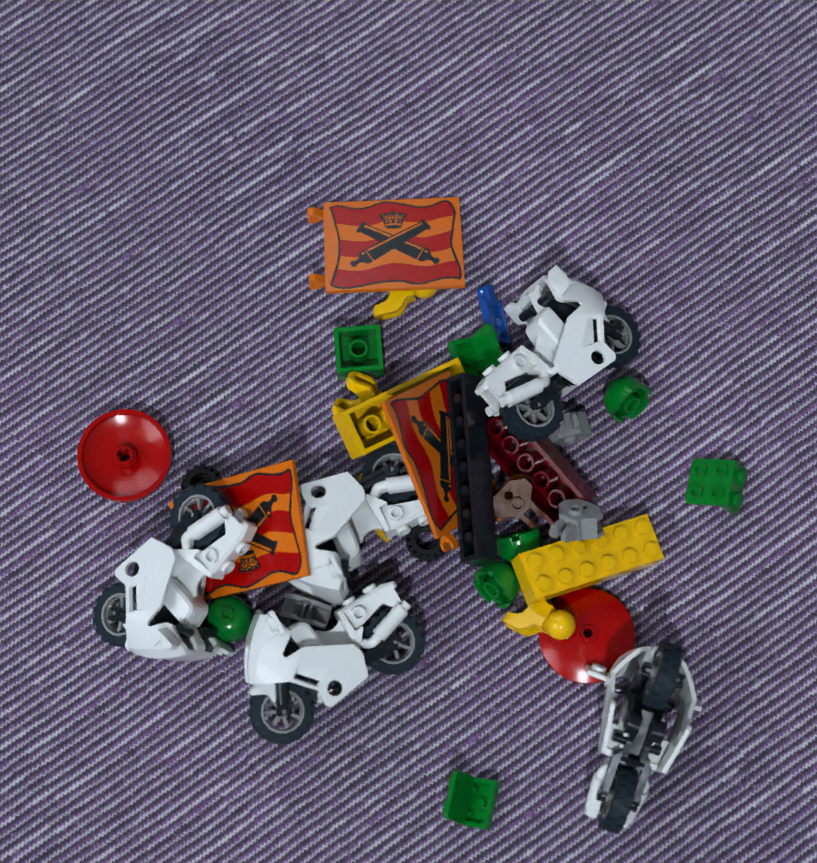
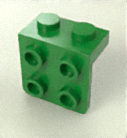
M491 323L482 326L471 338L453 340L447 344L452 360L458 357L465 373L483 378L485 376L482 373L492 364L497 367L500 364L497 359L504 354L501 351L497 334Z
M694 459L691 465L685 501L690 505L720 506L731 514H739L740 506L743 504V488L748 477L747 469L736 460Z
M454 770L448 781L449 791L447 800L443 804L444 818L463 826L490 831L500 782L473 777L460 770Z

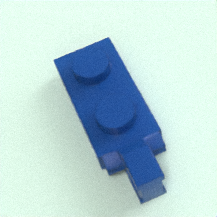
M486 284L477 289L484 324L491 323L497 334L499 346L508 347L512 345V340L502 302L496 299L493 285Z

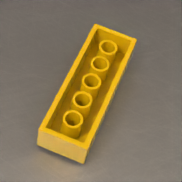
M459 358L448 361L332 416L351 459L361 457L395 440L381 406L382 402L449 370L452 376L465 373Z
M648 514L603 527L604 535L598 539L573 540L568 543L561 540L518 554L511 560L527 606L654 566L663 560L664 555Z

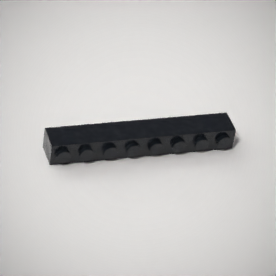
M463 372L446 379L460 562L474 566H484L498 562L485 400L481 395L478 396L474 392L483 377Z

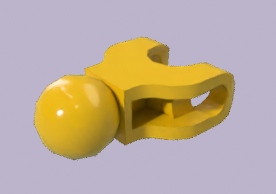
M437 289L389 291L387 300L375 305L373 308V317L376 320L399 317L409 303L417 301L416 297L428 299L434 296Z
M350 372L346 378V386L350 391L358 395L359 398L355 400L337 399L331 407L332 413L336 415L381 394L382 392L378 389L376 381L372 377L360 372Z
M551 599L529 605L524 612L519 614L506 612L501 620L508 628L525 637L543 632L554 639L565 640L570 638L576 628L573 615L566 610H556L552 605Z

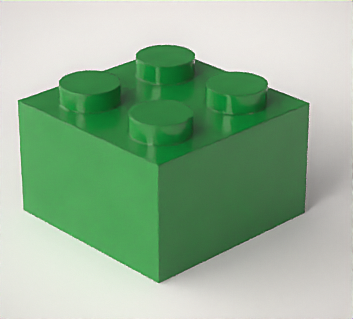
M380 324L333 328L338 381L346 380L348 374L352 371L360 372L372 378L384 377Z

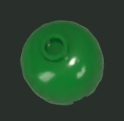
M625 376L614 379L608 384L605 392L604 406L616 422L624 423L623 419L630 416L632 420L646 408L650 401L647 396L648 394L651 395V391L641 380L635 377Z
M538 526L533 529L530 527L524 528L518 532L512 531L496 537L499 556L504 561L511 563V560L518 554L542 547V535Z
M498 561L480 567L473 574V577L476 578L473 584L478 593L488 603L491 602V599L498 603L496 606L498 608H507L519 595L520 584L511 564Z
M228 595L215 598L209 604L205 624L207 628H215L217 630L216 638L223 642L240 641L248 633L253 614L249 605L242 598Z

